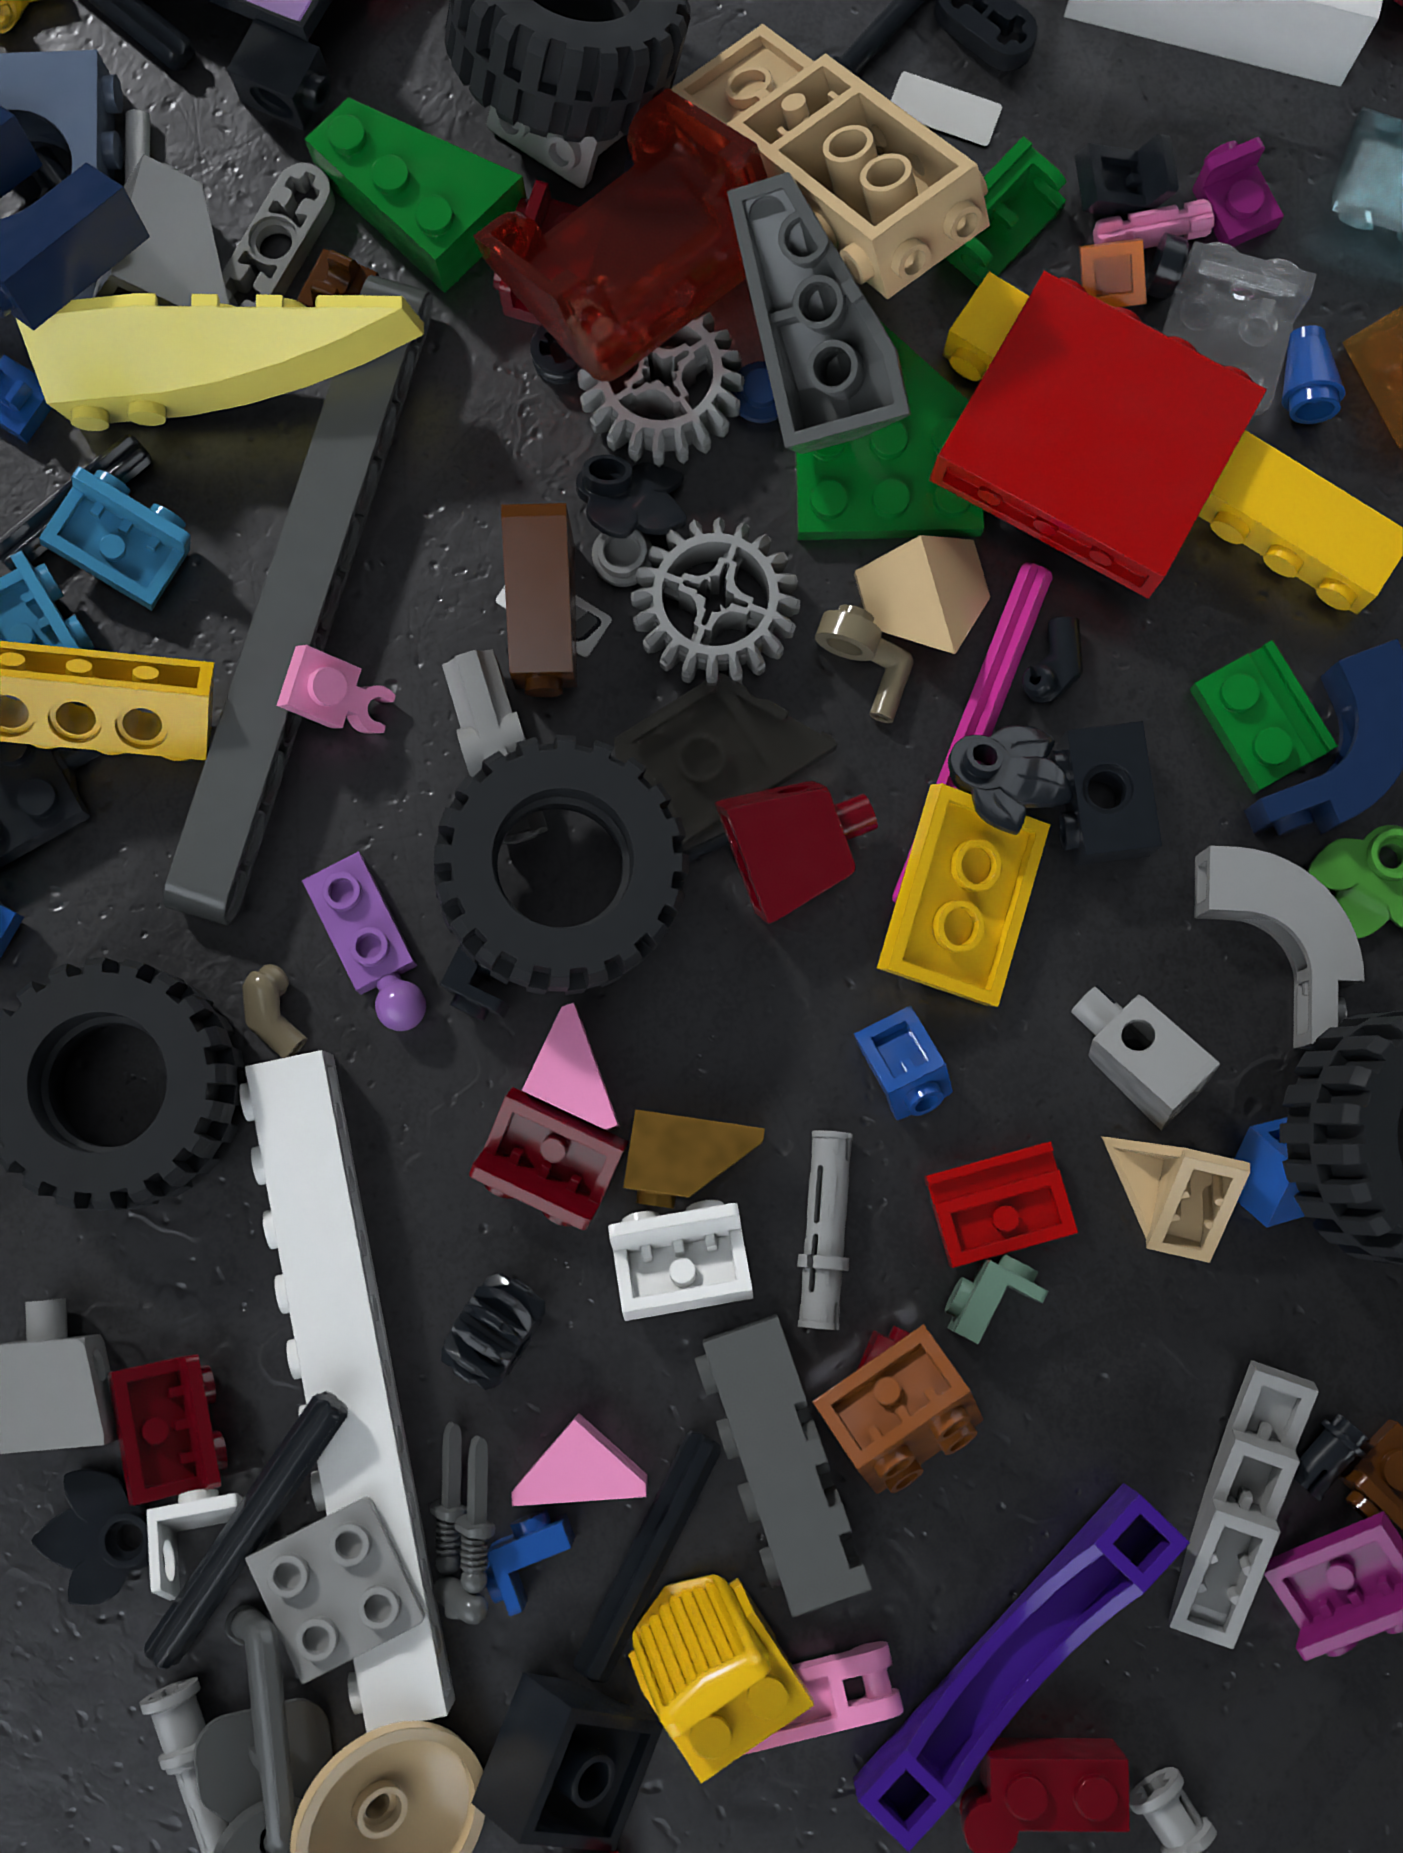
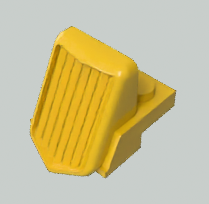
M713 1574L667 1584L633 1630L632 1643L634 1649L628 1652V1657L631 1660L640 1688L701 1784L815 1705L812 1695L777 1643L775 1633L739 1578L728 1584L723 1577Z

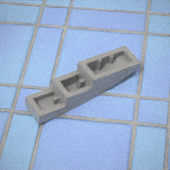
M1253 1360L1250 1361L1225 1428L1190 1537V1543L1187 1547L1168 1618L1170 1628L1234 1649L1281 1533L1276 1519L1300 1463L1295 1450L1319 1393L1313 1381Z

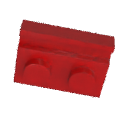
M1051 1141L924 1176L951 1268L1078 1233L1062 1176L1057 1168L1052 1152L1054 1149Z

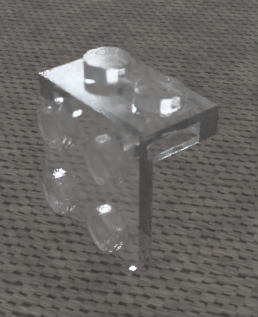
M1195 241L1172 295L1162 333L1168 337L1175 336L1185 339L1196 348L1198 353L1223 366H1233L1243 370L1251 377L1253 382L1266 388L1267 390L1253 414L1262 415L1267 412L1273 402L1293 323L1311 297L1317 274L1301 270L1296 264L1288 260H1264L1239 253L1236 248L1225 243L1212 242L1205 244Z

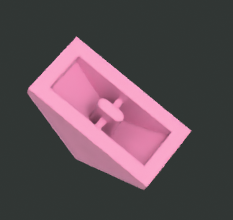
M574 1002L562 1006L522 1091L608 1132L620 1128L579 1010Z
M578 1413L511 1492L512 1506L646 1497L648 1492V1474Z

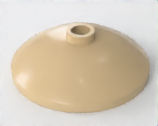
M397 1722L379 1727L362 1735L338 1752L322 1768L306 1791L294 1820L290 1853H472L479 1839L485 1815L471 1804L483 1774L478 1758L457 1734L441 1725L430 1722Z

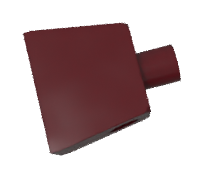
M815 781L792 784L714 802L753 910L768 924L779 920L852 875L856 870V865L847 841L878 828L875 812L864 793L834 805L828 788Z

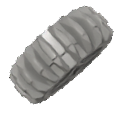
M664 296L657 304L658 311L647 312L646 305L638 299L634 304L635 316L630 319L624 313L615 309L614 314H612L614 330L597 325L594 331V340L597 346H585L582 358L587 368L581 369L578 372L579 387L586 391L580 397L582 409L586 413H594L590 418L592 430L596 434L608 432L607 444L612 451L621 448L629 442V458L634 463L642 457L645 450L652 451L653 462L658 467L665 461V452L675 451L676 458L684 464L689 459V445L693 444L699 451L707 454L711 449L709 433L724 438L729 432V422L725 417H736L740 410V400L731 392H742L744 386V377L737 373L741 368L742 358L738 350H729L732 336L728 329L713 332L715 318L711 315V312L706 313L697 320H693V305L688 300L680 307L678 313L671 312L669 301ZM656 345H668L677 348L662 349L660 347H657ZM631 356L634 360L636 373L629 380L625 381L626 389L614 395L611 389L613 378L621 364ZM706 369L712 381L711 386L701 403L692 409L689 405L687 389L696 383V375ZM650 373L654 378L658 377L659 380L651 383ZM672 381V390L669 386L665 387L664 384ZM649 414H660L668 420H651L643 417Z
M718 517L713 523V533L703 534L701 524L693 520L689 523V539L684 540L679 533L670 530L666 534V541L670 552L660 547L652 546L648 551V559L654 568L639 567L637 569L636 581L644 588L631 593V602L633 607L643 611L633 618L636 631L650 632L643 640V647L647 653H656L665 649L660 658V667L664 671L673 669L682 661L684 664L681 676L682 680L686 683H690L695 678L697 669L706 671V685L713 688L718 683V671L728 670L729 680L733 685H738L742 683V665L746 664L754 674L761 675L765 672V662L761 653L770 658L780 659L783 655L784 647L778 638H793L796 625L787 617L799 613L800 600L788 594L797 589L798 580L794 574L781 573L787 566L788 561L784 552L774 553L766 557L771 547V538L767 534L758 537L751 544L748 542L749 525L745 522L740 523L734 535L725 534V521ZM705 562H718L715 568L708 574L696 576L684 573L681 578L678 577L695 565ZM739 568L747 571L759 583L766 597L767 609L754 605L753 597L742 593L738 589L736 583ZM725 582V608L720 604V611H712L706 624L705 597L711 602V595H719ZM666 597L678 601L679 608L689 612L695 618L694 633L691 640L678 632L669 621L664 610ZM748 628L755 629L748 636L735 643L712 646L716 637L725 630L735 629L746 632Z

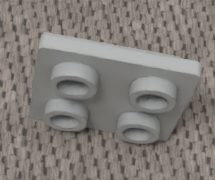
M363 1497L290 1535L285 1533L262 1545L245 1558L302 1685L420 1625L425 1618L423 1608L370 1497Z

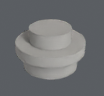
M637 528L625 539L613 538L601 532L592 548V562L595 571L605 582L614 586L627 587L637 584V569L639 567H652V563L648 559V551L652 547L651 541L645 533Z

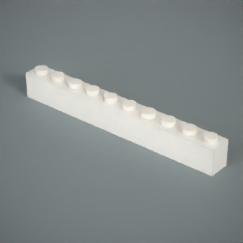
M319 1050L245 1066L247 1083L240 1084L239 1088L240 1101L246 1120L248 1122L255 1120L259 1146L252 1147L251 1149L252 1167L257 1183L259 1185L266 1184L271 1210L263 1212V1227L270 1249L278 1248L283 1274L275 1276V1293L281 1313H290L294 1339L287 1341V1359L292 1377L294 1379L302 1378L306 1404L299 1407V1416L314 1395L325 1391L336 1395L348 1408L347 1418L317 1460L318 1470L311 1473V1490L314 1504L318 1512L326 1510L328 1516L363 1497H370L425 1613V1618L420 1625L353 1658L355 1672H351L348 1675L350 1704L355 1715L363 1713L367 1733L392 1723L425 1721L447 1716L455 1701V1694L438 1604L433 1594L434 1583L334 1055Z

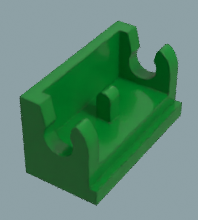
M1024 136L984 176L988 188L987 195L984 198L990 226L945 258L978 287L989 271L999 277L1064 209L1067 201L1058 192L1067 183V180L1051 162L1032 147L1033 143Z

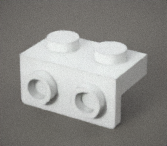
M703 1200L691 1204L686 1208V1211L660 1215L654 1211H641L629 1214L622 1219V1222L608 1226L610 1242L614 1253L622 1314L625 1321L754 1299L737 1203L724 1204L719 1200Z

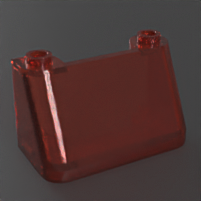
M666 88L645 104L635 114L629 126L627 140L635 165L543 235L539 226L528 215L519 211H512L497 217L473 235L484 260L576 364L591 377L602 382L613 381L625 374L746 279L727 191L768 178L758 145L669 88Z

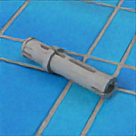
M814 1130L811 1137L812 1159L804 1254H798L797 1267L803 1268L801 1304L797 1327L840 1330L839 1314L842 1271H849V1258L844 1257V1236L853 1134Z

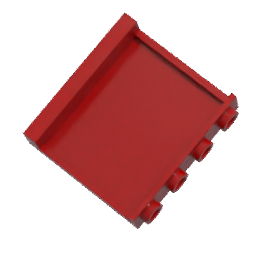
M1044 270L938 454L929 481L1149 599L1165 578L1267 389L1253 382L1251 377L1243 370L1233 366H1223L1198 353L1196 348L1185 339L1175 336L1168 337L1142 323L1141 319L1134 312L1122 307H1112L1088 294L1083 286L1069 278H1058Z

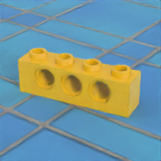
M0 641V742L31 744L41 749L65 747L97 750L107 755L130 753L162 756L172 761L188 759L206 760L212 728L214 662ZM5 695L14 696L20 700H14ZM72 702H80L87 706H78ZM136 708H145L153 711V713L142 712Z

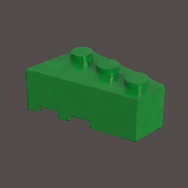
M349 97L305 138L314 165L326 174L331 188L444 293L512 229L518 202L522 197L527 199L522 175Z

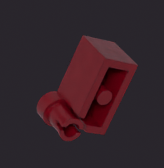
M997 1738L980 1761V1780L984 1786V1792L980 1793L977 1785L971 1786L965 1790L959 1803L962 1834L969 1848L974 1853H1010L1017 1843L1019 1831L1130 1832L1128 1759L1115 1741L1110 1738Z

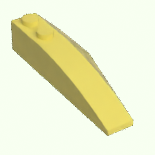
M132 293L71 300L34 331L16 318L46 403L70 420L74 427L87 431H102L109 428V423L130 421L139 425L158 426L164 424L166 418L192 416L252 404L306 388L364 365L424 335V322L403 296L318 295L315 300V307H306L299 301L283 298V295L256 294L255 307H236L229 304H221L218 294H192L191 306H158V298L155 293Z

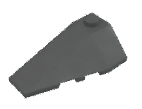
M786 172L727 191L785 448L800 454L812 452L862 438L912 415L898 351L793 176Z

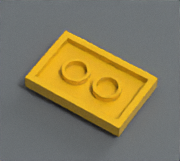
M943 783L931 784L877 969L986 1006L998 1007L1050 824L1026 815L1019 834L1013 835L1001 831L986 823L976 813L971 794Z

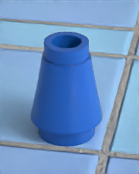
M1315 325L1303 326L1295 329L1288 336L1282 405L1289 411L1290 418L1297 423L1315 424L1329 420L1340 411V402L1343 400L1346 391L1328 340L1326 339L1325 330Z

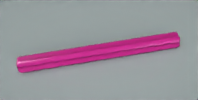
M1029 562L1021 566L936 784L943 783L956 788L950 777L948 757L957 741L969 735L991 737L1053 578L1052 572L1047 568ZM911 849L909 851L904 867L902 869V872L900 874L897 885L892 895V900L895 903L899 894V890L906 870L908 859L911 853Z

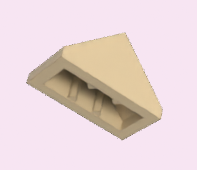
M920 535L854 572L864 610L873 615V623L882 632L952 654L957 653L991 598L974 540Z
M1101 1136L1145 1235L1146 1248L1210 1263L1251 1172L1250 1163L1183 1147Z

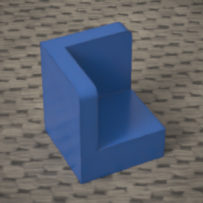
M1287 1117L1250 1126L1234 1158L1249 1162L1251 1171L1237 1202L1266 1228L1305 1216L1294 1198V1195L1299 1192L1296 1183L1288 1182L1282 1161L1288 1160L1287 1144L1280 1143V1124L1287 1123Z

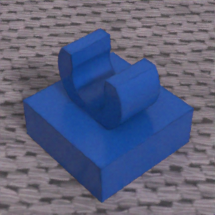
M4 354L0 359V427L28 443L52 407L45 401L36 374Z

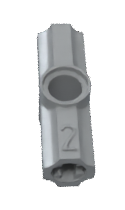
M493 649L465 652L456 655L449 662L442 664L461 727L456 730L468 772L472 777L481 770L483 760L497 751H500L504 756L514 752L517 742L526 740L517 712H512L507 695L508 690L499 661L496 659ZM543 810L529 814L517 822L506 835L502 845L526 841L548 831Z

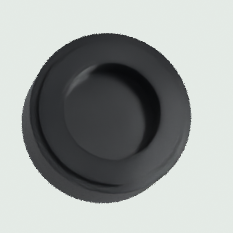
M1165 233L1162 236L1145 281L1147 295L1163 300L1172 296L1188 256L1189 243L1186 238L1170 233Z

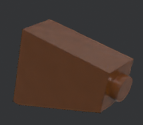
M566 503L501 505L509 673L515 689H525L526 695L533 697L559 696L563 693V688H577L575 543Z

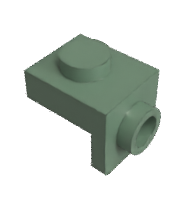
M1003 1254L999 1264L983 1259L980 1261L971 1281L961 1277L952 1291L945 1307V1312L953 1316L947 1328L979 1344L1007 1287L1040 1303L1044 1302L1049 1291L1034 1284L1039 1273L1038 1271L1010 1256Z

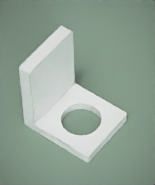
M198 1489L179 1494L178 1504L147 1509L150 1586L152 1593L170 1601L175 1600L180 1593L177 1532L227 1523L243 1500L242 1496L237 1493L219 1496V1491L216 1489ZM163 1554H164V1559H165V1568H164V1562H163Z

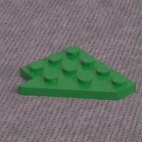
M881 322L898 351L912 415L859 439L804 454L795 452L798 540L916 538L920 535L981 537L984 530V510L929 481L937 456L969 400Z

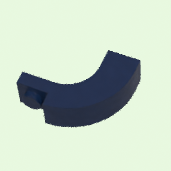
M1398 639L1341 659L1320 676L1339 723L1340 737L1336 756L1329 769L1323 775L1260 798L1244 810L1253 833L1274 826L1277 835L1281 836L1313 823L1315 819L1322 835L1371 807L1397 780L1403 770V650Z

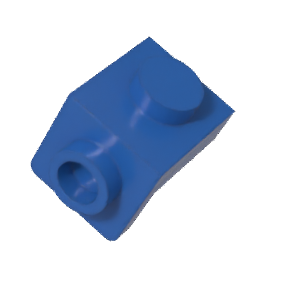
M547 1509L526 1515L510 1524L513 1534L494 1541L489 1547L487 1555L489 1560L487 1563L488 1568L485 1570L488 1579L486 1587L495 1604L504 1601L510 1617L523 1612L528 1602L518 1569L572 1547L576 1537L567 1513L551 1519Z

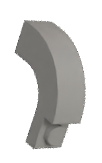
M1209 846L1195 856L1194 918L1246 922L1264 930L1278 942L1289 959L1294 977L1293 1049L1315 1050L1312 1046L1315 1040L1329 1027H1338L1343 1019L1347 1018L1346 1001L1344 997H1338V988H1347L1365 981L1361 948L1347 914L1331 892L1313 875L1300 866L1277 855L1251 848Z

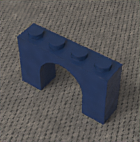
M0 106L1 199L43 166L16 116ZM86 162L26 209L0 219V316L2 318L12 314L34 331L150 238L122 185Z

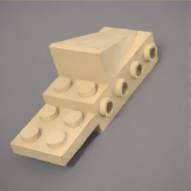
M764 24L754 29L672 87L669 98L674 111L719 148H724L729 156L736 161L733 164V168L742 186L789 172L855 281L861 285L867 282L887 299L990 226L984 198L987 195L988 188L982 173L978 169L977 163L826 53L813 61Z

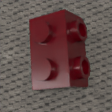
M512 1087L503 1100L483 1151L473 1162L469 1176L483 1183L485 1188L496 1196L506 1199L515 1198L542 1211L543 1215L553 1223L587 1230L605 1198L629 1141Z
M191 1354L107 1372L129 1505L135 1506L192 1490H210L221 1487L219 1471L227 1469L228 1459L221 1431H212L208 1405L215 1404L216 1388L209 1365L201 1366L199 1355Z

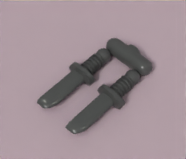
M450 1421L446 1425L443 1435L441 1498L434 1500L429 1505V1513L436 1517L437 1525L435 1527L437 1532L435 1534V1551L438 1555L435 1559V1565L439 1573L444 1575L439 1577L434 1583L433 1594L437 1602L445 1607L446 1617L461 1619L467 1624L476 1625L486 1618L489 1610L486 1599L479 1592L487 1584L488 1579L485 1570L488 1568L487 1542L495 1534V1524L487 1520L488 1445L486 1440L478 1435L474 1436L471 1440L468 1456L466 1507L460 1503L462 1434L459 1425ZM461 1565L463 1573L459 1580L452 1574L456 1573Z

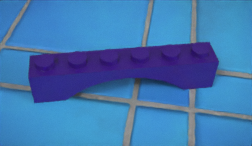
M1123 1483L852 1778L858 1802L909 1852L957 1800L970 1776L991 1745L1038 1687L1093 1632L1121 1609L1143 1595L1190 1542L1142 1495Z

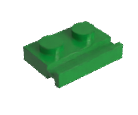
M1273 640L1195 682L1189 689L1253 795L1338 747Z

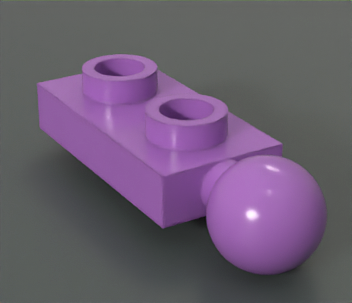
M358 851L303 879L302 882L355 990L362 995L375 987L378 988L379 993L375 1001V1011L378 1019L385 1027L394 1031H407L416 1027L425 1015L426 999L418 986L402 980L400 975L418 965L364 857Z

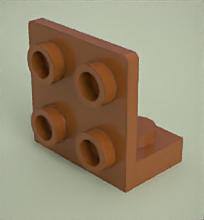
M924 1324L812 1401L856 1469L876 1494L881 1493L887 1488L891 1493H896L912 1484L924 1471L921 1467L922 1463L941 1450L945 1455H950L962 1449L976 1437L978 1431L975 1429V1426L983 1421L971 1390Z

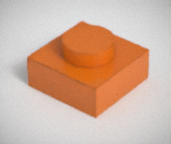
M1143 239L1079 246L1081 286H1083L1088 294L1112 307L1147 304Z

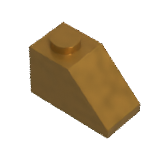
M635 1109L623 1188L637 1190L636 1203L674 1209L676 1196L690 1198L762 1144L765 1128Z

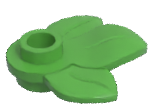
M1396 825L1381 826L1369 832L1363 840L1354 838L1337 839L1325 846L1314 857L1307 872L1313 875L1328 890L1335 892L1334 897L1347 914L1357 939L1371 935L1389 919L1403 930V827ZM1382 847L1390 848L1396 853L1397 865L1394 869L1387 868L1381 863L1379 853Z

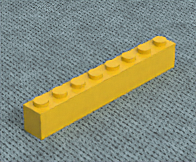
M989 271L949 329L942 356L948 359L952 368L964 378L971 381L981 380L1029 295ZM1247 430L1242 434L1198 515L1209 522L1213 532L1223 540L1233 544L1243 543L1262 555L1265 564L1276 573L1286 577L1299 578L1315 588L1318 597L1327 605L1338 610H1350L1356 615L1377 597L1403 556L1402 526Z

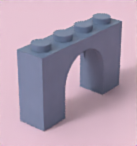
M98 50L0 53V106L16 116L29 141L47 142L68 151L72 156V173L87 162L115 181V170H121L123 166L122 144L118 133L115 131V114L122 113L123 94L118 76L110 75ZM97 280L73 300L93 298Z

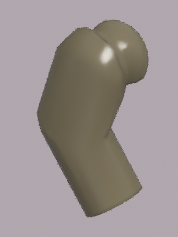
M267 964L262 966L259 971H251L242 985L245 1022L248 1028L281 1058L295 1056L305 1045L308 1038L281 1015L279 996L286 992L289 980L286 973L280 967Z

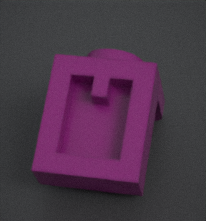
M1260 137L1240 145L1237 141H1229L1215 148L1205 157L1204 165L1192 188L1197 200L1204 199L1211 203L1214 214V227L1212 230L1223 251L1278 228L1284 217L1257 165L1265 150Z

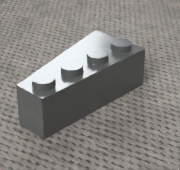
M777 1314L704 1338L703 1346L706 1354L695 1357V1362L706 1395L719 1392L727 1418L716 1421L717 1428L728 1460L740 1456L748 1482L739 1484L737 1487L749 1523L762 1522L769 1546L760 1549L759 1553L771 1589L783 1586L792 1617L872 1590L864 1565L858 1555L848 1518L836 1485H834L828 1460L815 1423L812 1420L807 1399Z

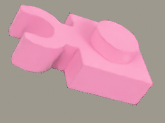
M300 645L295 647L276 706L330 728H343L347 716L351 726L361 733H384L386 725L371 719L368 713V705L372 699L380 703H393L396 695L384 686H356L361 668L311 646Z

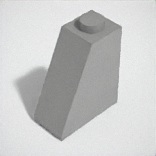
M143 154L124 188L150 238L97 280L93 298L132 293H155L158 298V306H191L192 294H218L221 304H229L202 183L181 173L169 164L161 163Z

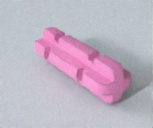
M1200 199L1185 202L1184 209L1180 210L1177 205H1170L1129 213L1128 220L1122 221L1121 216L1099 219L1093 229V241L1095 244L1141 238L1143 239L1145 249L1158 246L1165 233L1176 236L1184 235L1187 240L1206 237L1214 227L1212 206L1208 200Z

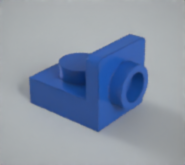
M911 1005L854 1033L857 1045L883 1089L890 1110L896 1120H901L909 1115L919 1116L937 1108L944 1098L953 1092L946 1063Z

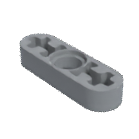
M297 163L287 167L279 175L222 271L229 305L239 307L234 294L237 291L247 294L252 286L256 294L283 295L284 297L335 208V197L329 180L319 167L310 163ZM311 187H314L317 195L316 200L313 201L305 198L298 207L293 194L296 191L306 194ZM295 214L301 227H298L292 221ZM281 233L289 236L292 239V245L289 252L283 257L269 259L260 254L261 243L269 235ZM251 264L260 271L257 278L250 266ZM244 300L240 307H255L256 301Z

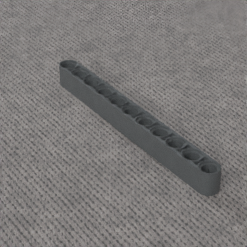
M374 275L367 277L361 289L360 295L403 296L424 322V335L364 365L332 377L167 876L163 895L166 908L224 925H230L239 911L302 716L276 705L295 647L308 645L322 652L324 651L428 331L433 306V297L429 290Z

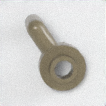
M840 605L838 610L825 611L815 635L816 642L835 655L856 661H872L885 668L869 715L877 721L893 723L913 667L912 655L908 651L882 639V631L873 623L874 617L868 611L853 605Z

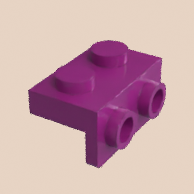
M1384 1511L1270 1558L1264 1575L1300 1628L1296 1650L1304 1661L1323 1654L1329 1657L1340 1656L1353 1649L1360 1640L1383 1631L1389 1634L1403 1632V1539Z

